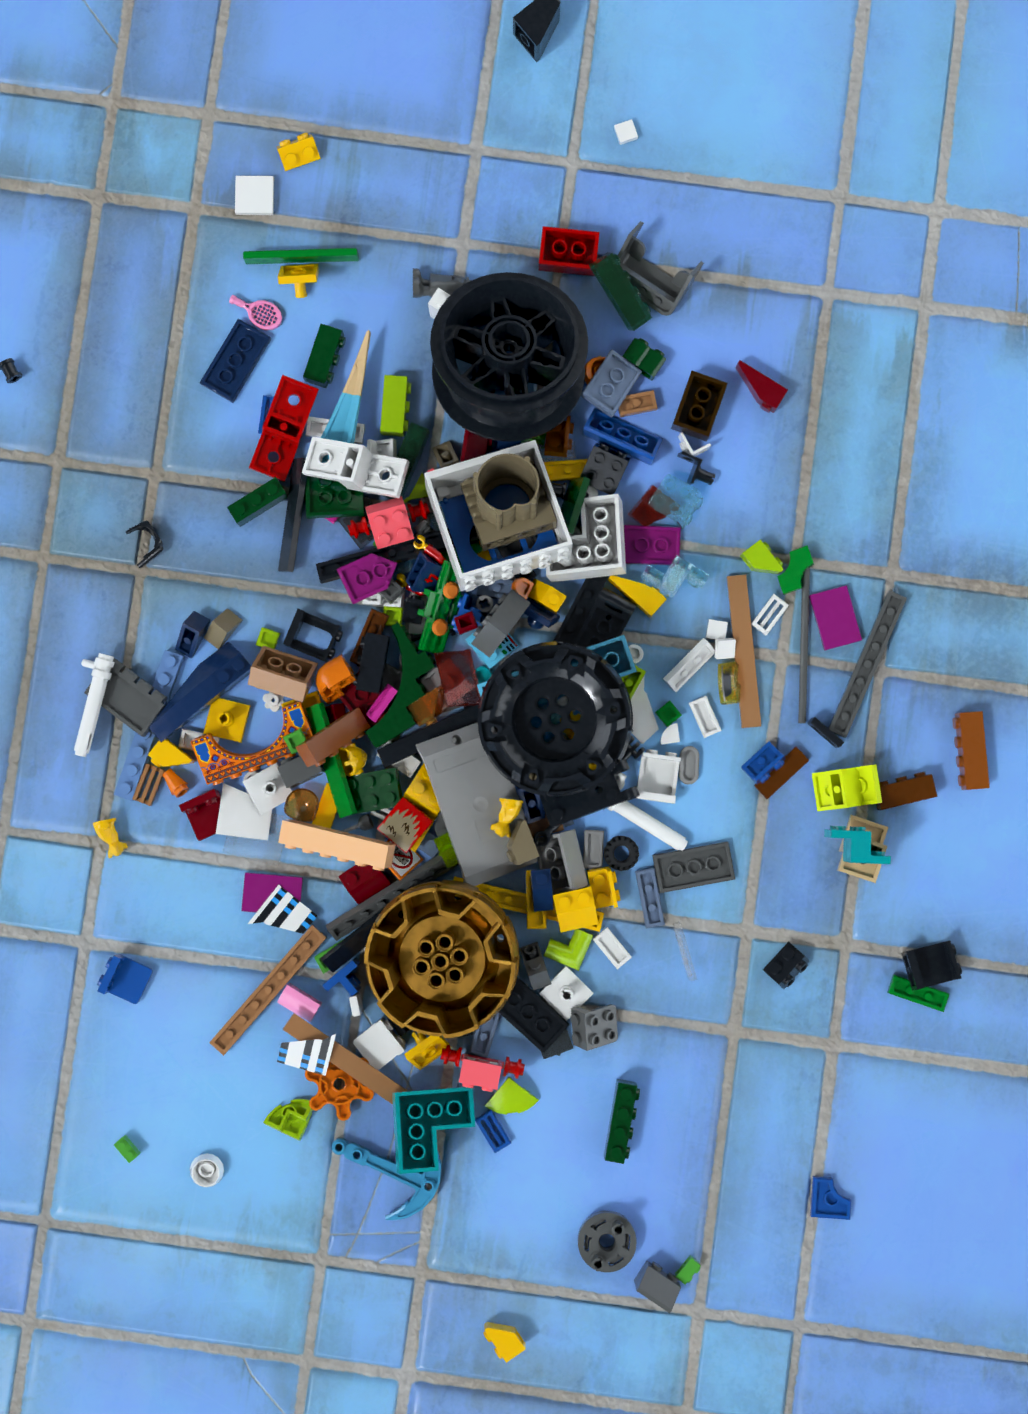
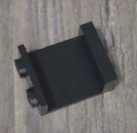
M950 940L901 953L912 991L961 979L962 969L956 961V948L954 944H951Z

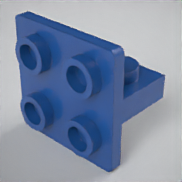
M464 593V596L459 598L457 605L459 612L458 615H454L451 625L454 626L453 630L457 634L459 632L454 620L455 617L472 611L477 624L481 625L485 619L483 613L480 612L481 610L471 607L473 598L468 593Z

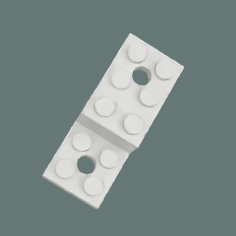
M312 437L302 473L306 476L339 481L350 490L400 498L410 462L407 459L372 454L364 445ZM325 455H329V460L326 463H322V458ZM385 472H390L389 478L382 480V475Z

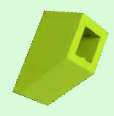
M761 539L740 555L751 571L779 574L784 570L782 568V561L777 556L774 557L772 555L770 546L765 541L762 542Z

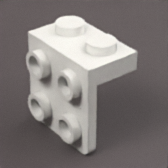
M383 1017L353 1041V1044L362 1056L377 1070L381 1069L397 1055L402 1054L406 1049L404 1039L395 1034L393 1025L388 1020H384Z

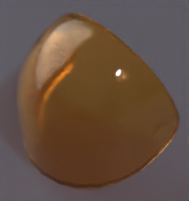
M304 788L296 789L288 795L284 805V812L294 820L311 822L316 818L319 800L311 790Z

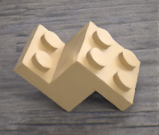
M850 815L846 830H850V826L866 827V831H871V851L886 852L887 846L883 845L888 827ZM843 838L839 848L842 856L837 871L876 883L882 864L844 862Z

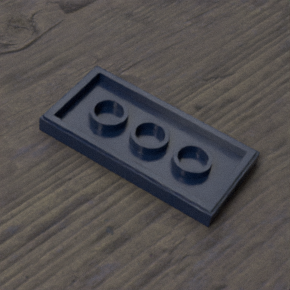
M237 319L201 379L200 384L233 403L271 341V337Z

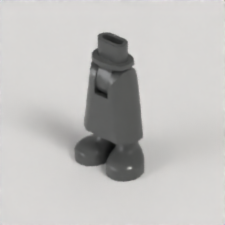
M413 268V298H420L422 296L432 297L438 288L451 295L458 288L472 280H469V277L465 279L463 276L433 273H430L429 280L422 278L418 268Z

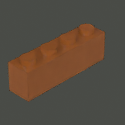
M358 707L347 712L295 748L307 767L312 765L318 767L326 762L325 758L327 756L331 758L339 753V748L342 747L344 749L351 745L352 739L355 738L357 740L364 736V731L370 728V725Z
M983 711L957 713L953 718V728L956 729L957 735L954 738L955 747L958 748L956 764L960 768L958 784L961 786V790L990 788Z

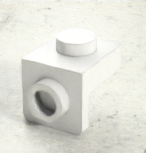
M396 439L367 440L366 448L372 454L397 458Z

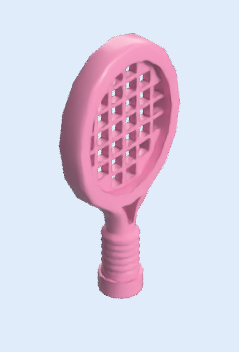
M235 295L230 297L229 303L246 309L250 321L256 327L263 330H274L281 325V311L273 303L266 300L246 303Z

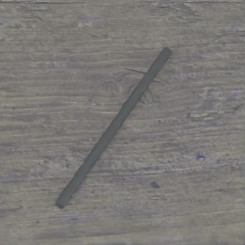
M810 567L802 576L798 723H806Z

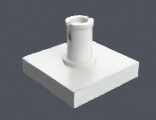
M277 763L242 781L260 815L295 797L292 790L286 788L278 771Z
M567 966L551 980V985L545 986L539 992L566 1021L571 1017L572 1007H581L594 994Z

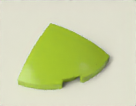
M508 1076L484 1106L493 1112L507 1115L508 1113L524 1112L534 1106L539 1099Z
M294 1099L291 1100L290 1104L285 1106L279 1105L268 1114L263 1123L301 1141L313 1112L309 1106L310 1100Z

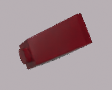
M739 360L735 368L754 399L761 405L760 408L762 410L774 413L788 389Z

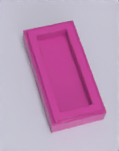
M387 684L366 715L376 723L398 691L390 684Z

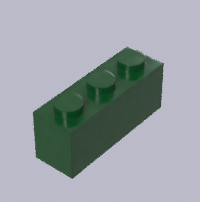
M320 324L303 375L305 382L327 388L328 383H332L334 377L332 371L334 366L338 365L340 359L338 353L340 348L344 347L346 341L342 330Z
M275 477L229 505L227 509L241 527L288 498V495Z

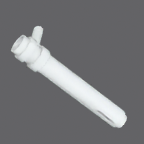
M99 653L98 658H95V662L83 659L81 662L82 666L93 669L91 673L93 677L74 747L75 755L86 757L89 754L107 682L112 675L110 673L111 667H114L115 663L113 662V656Z
M620 773L616 779L619 788L627 777L623 773ZM599 787L596 793H602V788ZM628 801L607 808L610 811L617 812L677 851H683L688 843L685 840L686 837Z

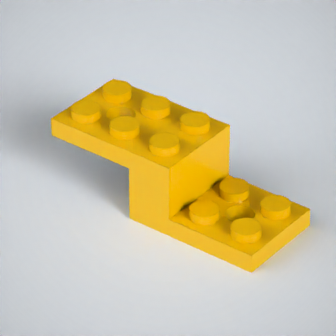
M424 763L406 790L404 797L433 822L410 849L413 852L417 851L437 815L440 813V808Z

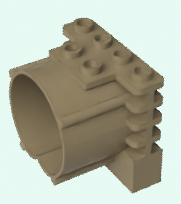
M515 454L496 455L488 459L481 466L478 473L474 472L473 477L467 478L461 483V490L483 551L556 529V517L550 501L547 500L546 492L535 468V463L533 460L530 461L529 456L523 458ZM500 485H514L521 488L527 494L529 502L525 504L515 503L509 509L499 510L490 506L485 499L492 489Z

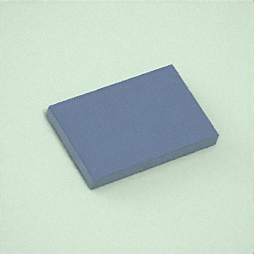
M611 349L582 392L581 397L612 418L642 371Z

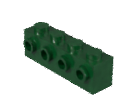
M616 1080L604 1150L605 1161L624 1164L625 1158H629L630 1147H627L628 1139H632L633 1127L630 1126L631 1121L635 1120L637 1108H634L635 1100H639L640 1089L637 1088L636 1082Z

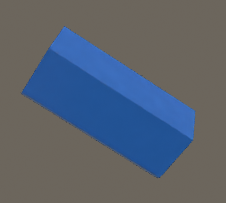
M596 408L593 409L582 433L586 437L597 442L606 443L611 448L621 450L627 453L628 456L648 465H652L663 438L614 416L611 418Z

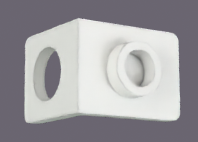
M683 432L678 436L681 441L679 443L681 450L695 457L711 447L709 443L693 452Z

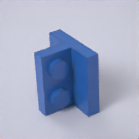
M355 957L322 986L328 991L340 982L348 993L353 996L361 989L359 985L361 981L355 974L351 975L350 972L361 962Z

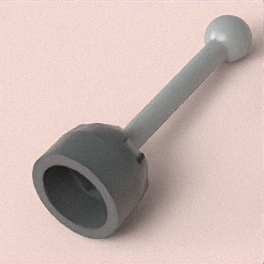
M366 814L359 818L357 825L342 831L350 832L357 828L366 831L374 828L370 815Z

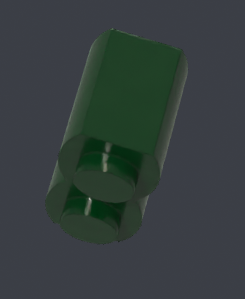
M634 338L622 357L642 371L641 374L652 381L666 361L664 353L658 349H651L648 346V342L644 339Z

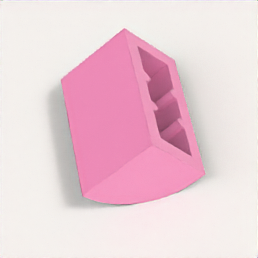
M291 983L286 985L277 1002L310 1023L322 1004L321 1001Z

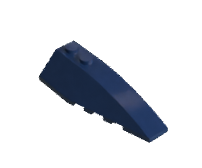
M227 642L195 668L150 725V730L162 743L248 676L251 665L230 642Z

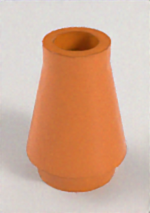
M168 769L163 773L162 776L172 795L179 798L187 793L189 790L188 783L172 769Z

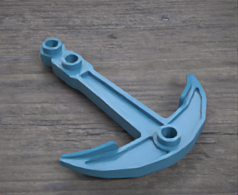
M337 1138L332 1143V1151L335 1154H343L348 1160L362 1166L367 1165L416 1190L410 1201L407 1200L397 1210L385 1215L386 1220L405 1219L423 1210L432 1200L439 1187L442 1167L439 1152V1171L398 1174L396 1162L376 1155L367 1148L353 1142L348 1143L344 1138ZM336 1144H341L343 1149L337 1150ZM354 1152H359L360 1158H355ZM430 1183L432 1188L426 1189L425 1184Z

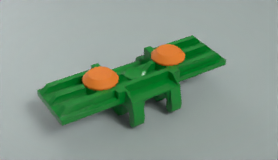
M446 560L443 562L435 591L424 588L423 594L428 597L425 609H418L417 612L418 615L427 617L418 649L441 656L444 652L450 628L453 629L454 627L451 624L454 615L458 613L459 608L457 605L459 598L463 597L451 562ZM452 599H453V603H452V606H451V609H450V613H449V616H448V619H447V622H446V617H447V614H448V611H449V607H450L451 601H452Z

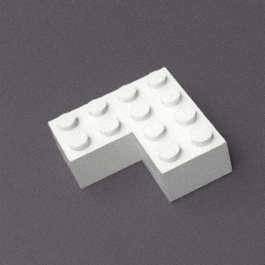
M619 494L585 498L581 508L582 535L570 536L573 546L572 555L568 561L563 563L555 562L546 568V576L551 582L626 574L623 506Z

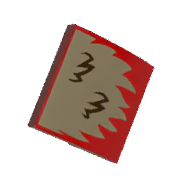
M403 796L377 827V830L407 854L433 821Z

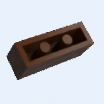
M924 771L915 773L914 778L907 779V776L895 778L896 782L888 783V780L879 782L882 803L876 804L877 810H884L938 797L932 774L926 775Z

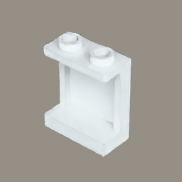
M647 749L646 753L643 752L641 754L637 783L640 796L636 799L675 804L679 763L681 762V758L677 757V753L666 752L665 755H658V751Z

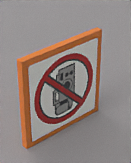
M395 846L392 867H389V869L399 880H402L424 859L417 852L409 850L406 854L398 846Z

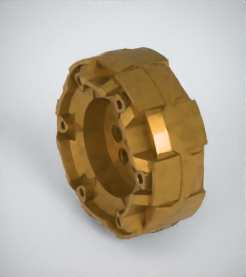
M455 880L431 881L407 889L395 897L381 911L368 936L364 963L366 964L365 968L369 985L378 1000L377 1005L389 1019L401 1028L406 1026L418 1033L443 1036L444 1039L454 1038L479 1029L480 1025L490 1021L505 1005L515 986L518 975L519 945L516 931L509 916H506L503 909L492 898L480 892L478 887ZM455 895H461V900H457ZM499 934L504 936L503 940L498 939ZM448 937L451 944L443 945L441 938ZM422 943H429L432 949L430 951L424 950ZM458 950L463 951L465 958H457L455 952ZM443 956L446 959V964H439L436 957ZM418 962H425L427 969L421 970L418 967ZM458 970L461 977L454 978L451 975V971ZM432 976H440L442 982L435 983L432 980Z

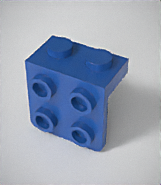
M116 954L107 961L105 967L108 969L105 975H101L97 983L99 986L97 992L102 994L111 993L130 1003L137 1004L153 970L126 956Z

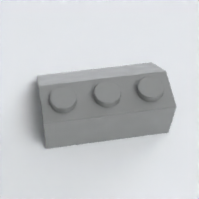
M575 829L552 834L549 843L545 846H537L538 842L544 841V837L538 838V841L535 843L539 854L537 860L540 870L550 869L552 894L589 886Z

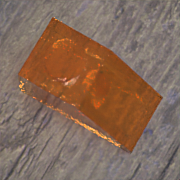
M444 685L436 687L407 707L419 727L425 724L428 727L437 721L436 717L441 714L446 689Z

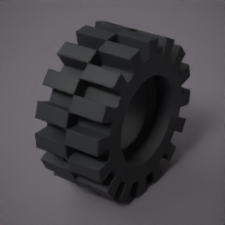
M617 836L607 842L604 848V857L607 864L613 869L619 871L629 870L638 861L639 848L631 838ZM618 846H625L629 851V856L624 861H619L614 856V851Z

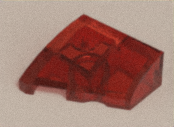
M651 485L628 515L646 527L659 519L661 520L672 513L680 511L682 507L670 497L664 495L654 485Z

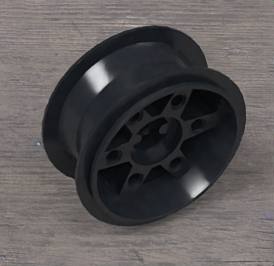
M511 272L493 273L467 282L454 291L440 307L434 319L430 337L433 359V387L442 408L458 425L483 438L512 442L527 440L545 434L561 424L570 415L577 405L583 390L584 365L588 353V334L579 309L562 290L548 281L532 275ZM486 325V327L484 328V330H479V329H477V328H479V327H481V326ZM555 340L561 355L545 348ZM456 359L472 364V366L464 374H461ZM533 383L545 387L528 393L527 384ZM497 388L500 390H504L505 395H498L490 392Z

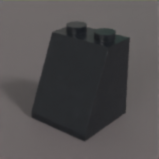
M534 0L513 17V35L536 63L540 60L559 23L560 0Z

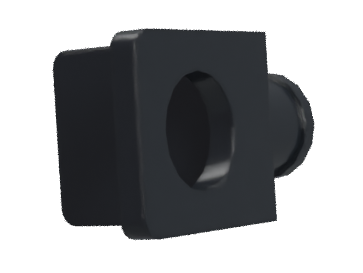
M683 451L678 453L677 457L693 463L686 485L693 484L695 479L708 485L713 483L714 480L712 478H715V474L701 469L702 459Z

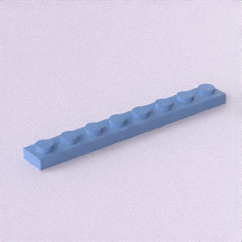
M167 650L164 651L152 685L154 690L157 689L167 697L165 705L168 704L184 656ZM149 730L145 737L135 733L113 795L133 801L132 798L149 758L148 754L156 738L151 730Z

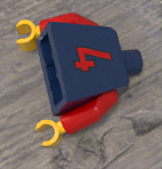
M418 535L417 538L422 541V544L414 541V547L417 549L423 548L424 551H420L407 579L404 574L399 573L396 577L398 580L395 581L401 587H406V590L423 596L425 595L423 594L424 588L435 591L443 562L446 559L436 548L425 543L424 536Z

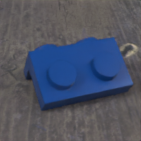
M769 741L743 764L741 769L756 784L764 783L771 776L770 772L774 769L778 770L784 765L785 755L780 753Z

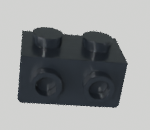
M788 941L764 967L763 971L782 989H785L793 984L799 972L802 973L807 968L809 960Z

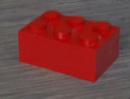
M543 226L538 271L595 276L600 232Z

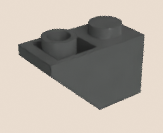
M538 942L520 947L519 949L533 990L551 985L552 983Z

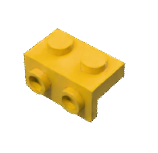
M303 133L298 135L296 140L290 141V139L279 142V146H276L285 171L321 159L312 134Z

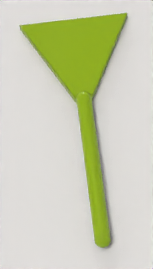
M421 473L410 496L403 500L404 504L411 499L428 497L423 473Z

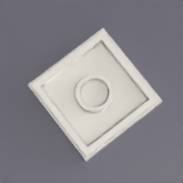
M236 176L235 214L273 215L274 177Z

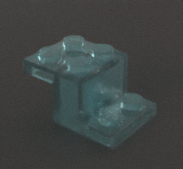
M676 555L665 574L648 565L640 578L643 579V583L647 586L658 588L659 592L665 597L671 596L673 598L685 579L688 580V584L691 586L703 588L709 575Z

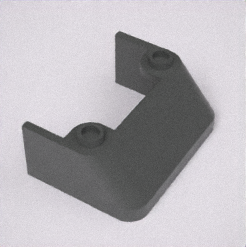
M640 221L628 234L609 271V277L619 287L660 314L668 316L672 314L689 290L704 263L701 261L691 273L679 271L674 278L643 259L646 248L643 242L636 238L644 224Z

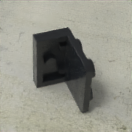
M600 442V444L596 443L580 477L589 478V486L611 495L615 493L631 458L627 457V453L621 450H617V452L611 450L610 445Z

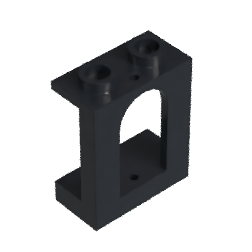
M297 609L283 644L328 662L335 655L336 649H334L336 641L340 642L342 638V627ZM303 622L331 634L332 639L327 649H318L296 640Z

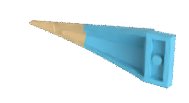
M369 330L365 334L349 378L321 438L354 444L371 337ZM325 455L322 458V463H326L329 460V455Z

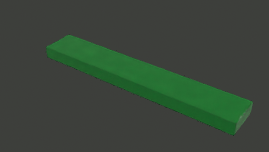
M356 248L244 251L243 259L246 264L359 261V254Z
M323 702L306 708L313 734H316L330 724ZM339 753L331 758L327 756L323 766L339 818L357 813Z

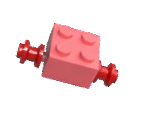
M401 496L400 498L366 506L365 509L369 519L368 524L365 516L362 517L361 522L355 523L353 520H350L351 524L347 525L350 536H355V539H358L359 534L364 532L368 536L370 535L369 529H371L377 549L412 540L414 536L409 518L411 516L412 523L420 516L427 519V514H430L427 503L423 504L422 500H420L417 506L407 504L408 510H406Z
M450 1045L442 1048L440 1059L444 1060L443 1064L451 1061L455 1062L456 1067H459L460 1059L463 1061L459 1082L464 1087L474 1088L475 1085L482 1087L481 1090L493 1092V1089H498L501 1069L503 1068V1076H506L508 1073L514 1074L516 1079H518L519 1075L523 1076L525 1064L521 1063L522 1059L512 1062L506 1056L504 1064L501 1060L466 1053L461 1055L462 1047H459L458 1050H452Z

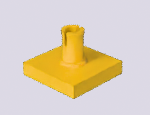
M317 263L281 266L278 274V284H294L295 297H307L306 283L317 282L319 265Z
M218 698L210 705L203 734L211 733L212 736L242 743L251 706Z
M413 1032L411 1036L417 1045L404 1055L411 1064L421 1070L440 1057L442 1048H446L450 1044L442 1036L430 1035L427 1038L425 1034Z

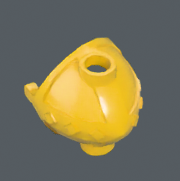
M355 742L344 749L342 747L339 748V755L345 775L350 777L363 773V767L367 761L366 752L356 747Z

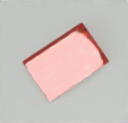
M471 649L434 653L447 707L479 705L481 696L477 687L479 683Z

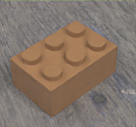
M263 646L251 666L248 685L303 702L314 682L318 663Z

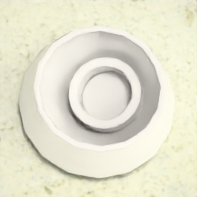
M201 1154L191 1163V1178L199 1186L212 1187L219 1183L223 1177V1163L213 1154Z

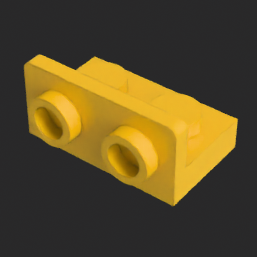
M610 866L587 870L595 908L608 906L617 908L620 895L619 890L614 888V883H617L615 871L612 872Z

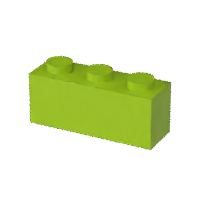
M384 376L381 435L404 437V432H408L409 420H406V413L410 412V401H407V395L411 394L412 383H409L407 376Z

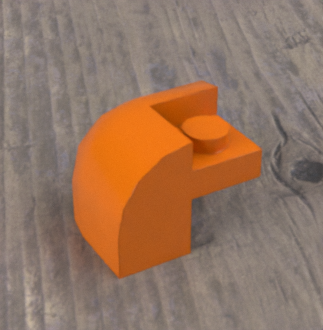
M342 654L325 663L318 670L315 678L317 689L327 704L345 695L342 688L356 681L352 667L346 662Z

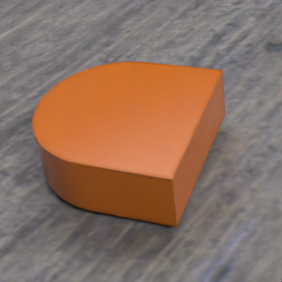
M527 578L515 579L512 583V589L527 600L534 583Z

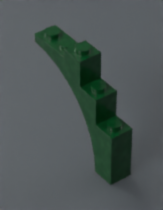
M398 622L391 626V630L398 642L401 653V684L396 699L388 712L377 724L366 731V735L375 749L380 748L416 725L414 721L417 719L411 710L407 711V708L425 698L424 692H426L421 681L417 683L416 680L431 672L435 668L433 664L436 663L430 653L427 654L423 651L417 654L419 651L414 641H409L407 629L404 625L400 626Z

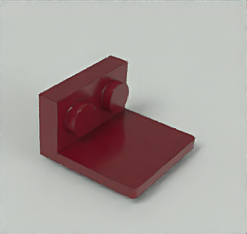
M212 789L179 805L181 812L187 814L198 841L216 834L221 794L216 789Z

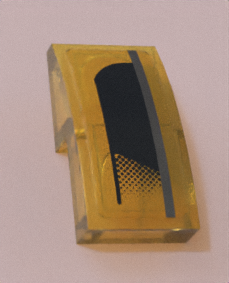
M737 662L718 664V688L722 705L740 703L741 685L738 683L739 665Z

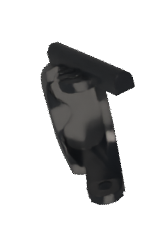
M147 520L126 531V534H130L136 530H144L154 538V549L143 556V560L137 564L139 568H142L164 550L160 537Z

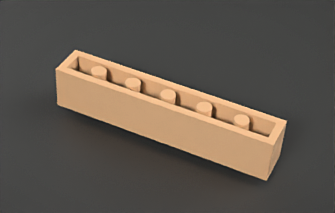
M293 819L282 820L278 843L285 844V848L296 849L297 847L301 848L302 852L313 854L318 852L321 857L331 858V856H334L341 862H349L351 860L355 861V865L373 866L372 869L379 871L392 867L396 846L394 843Z

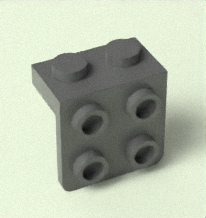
M609 1004L590 1011L578 1006L571 1008L573 1045L589 1051L617 1041L618 1031L615 1005Z

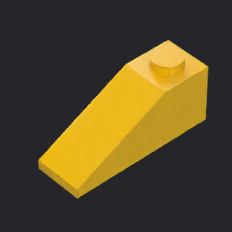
M614 575L608 578L612 585L631 602L637 604V607L649 618L667 600L664 597L666 594L658 587L655 589L653 586Z

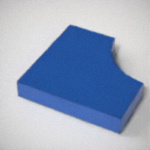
M813 1176L810 1216L850 1220L851 1199L841 1196L836 1191L833 1178Z

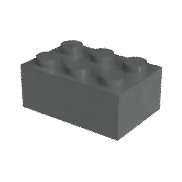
M513 589L508 595L505 593L498 601L500 606L496 604L489 612L492 616L487 615L481 623L484 627L479 626L473 634L475 639L471 644L489 658L530 605L529 601Z

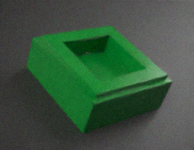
M668 701L655 712L666 727L682 716L671 701Z

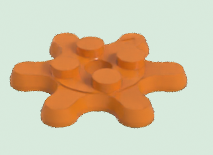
M361 1058L362 1060H364L365 1062H367V1063L369 1064V1062H368V1060H367L366 1058ZM331 1062L328 1064L326 1076L305 1071V1078L318 1085L317 1094L309 1101L310 1108L317 1111L326 1104H332L336 1108V1115L339 1120L345 1121L350 1118V1103L352 1100L361 1099L367 1102L374 1096V1092L371 1089L362 1085V1083ZM337 1078L345 1081V1085L341 1089H337L333 1085Z

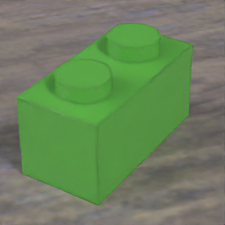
M126 1135L114 1144L128 1163L141 1153Z
M690 1255L675 1272V1276L683 1284L689 1283L693 1278L692 1276L699 1272L701 1265Z

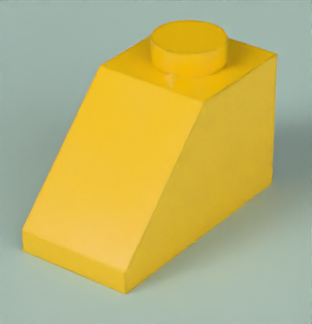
M534 578L532 581L534 586L528 598L558 613L567 596L552 586Z
M169 739L164 740L162 743L159 740L148 754L152 758L150 761L159 768L160 766L171 767L193 764L196 761Z

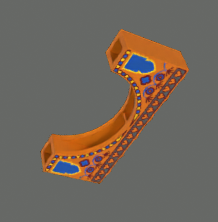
M295 701L282 707V731L270 746L261 751L250 754L228 751L215 741L211 733L192 739L190 742L207 785L210 783L213 786L224 782L223 779L231 777V779L237 778L242 775L241 772L249 770V772L260 769V765L267 763V766L275 764L279 758L284 756L285 759L296 756V753L291 754L283 736L299 728L302 729L306 739L314 735L302 702Z

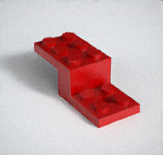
M282 375L263 424L262 434L249 469L272 478L276 477L282 482L286 481L319 391L318 388ZM290 396H297L300 400L299 403L291 405L288 402ZM275 452L279 455V460L274 463L270 462L268 455Z

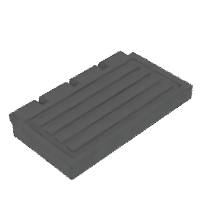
M114 658V667H111L110 671L112 675L107 682L101 706L140 736L145 737L150 730V725L165 708L166 705L164 703L167 697L157 689L154 690V687L144 679L139 680L140 676L129 668L125 669V665ZM90 685L84 692L87 696L89 693Z

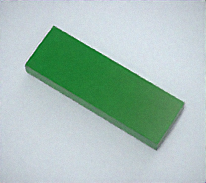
M894 974L887 991L889 994L944 1012L949 993L932 987L912 991L908 979Z

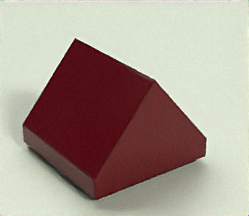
M472 611L454 618L459 635L478 628Z
M344 703L325 707L330 724L346 714Z

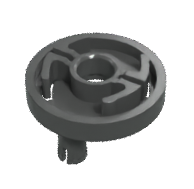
M596 1212L590 1215L579 1229L578 1248L580 1255L585 1263L596 1271H618L625 1267L635 1254L637 1242L633 1226L627 1218L617 1212ZM602 1235H612L614 1243L610 1247H603L599 1243Z

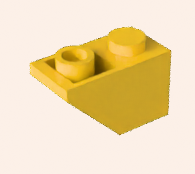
M492 1322L484 1324L483 1334L489 1343L493 1342L496 1347L494 1350L500 1359L503 1358L506 1363L526 1350V1343L515 1327Z

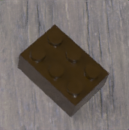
M691 371L671 429L707 441L728 383Z

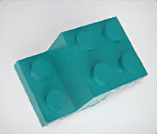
M830 826V829H824V837L844 838V862L891 864V856H885V852L871 851V831H866V827L850 826V830H846V826Z

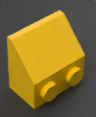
M591 886L553 894L560 932L598 924Z

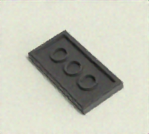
M728 841L688 848L683 851L678 850L652 855L659 893L735 880Z

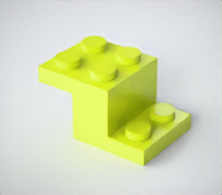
M876 764L812 773L817 811L882 803Z

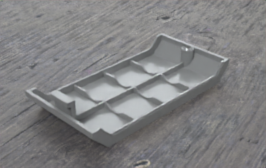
M478 722L416 744L461 868L464 883L477 886L537 862V858L520 865L510 862L506 853L510 838L507 836L500 837L494 830H491V825L499 821V813L502 806L499 798L519 800L515 786L496 770L484 751L479 736ZM492 727V733L496 734L495 729ZM453 737L457 739L455 743L452 741ZM522 806L519 815L509 824L511 834L517 820H526Z

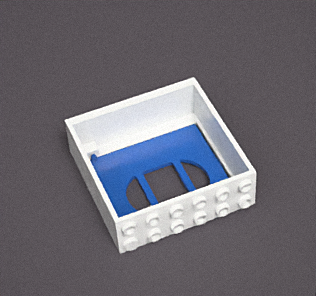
M536 440L424 473L426 491L460 591H472L477 586H488L497 580H508L516 574H528L532 569H544L552 563H563L571 558L573 543ZM515 454L523 458L529 456L530 461L533 460L535 463V468L543 484L547 500L550 501L556 517L557 525L554 531L559 544L552 529L538 534L537 540L531 549L524 538L519 540L523 552L498 559L493 548L488 550L491 561L479 557L470 545V533L474 523L461 490V483L465 479L473 477L474 472L478 473L481 466L488 459L496 455ZM500 485L488 493L485 501L496 509L506 510L515 503H528L529 498L517 486ZM438 502H440L464 573H462Z

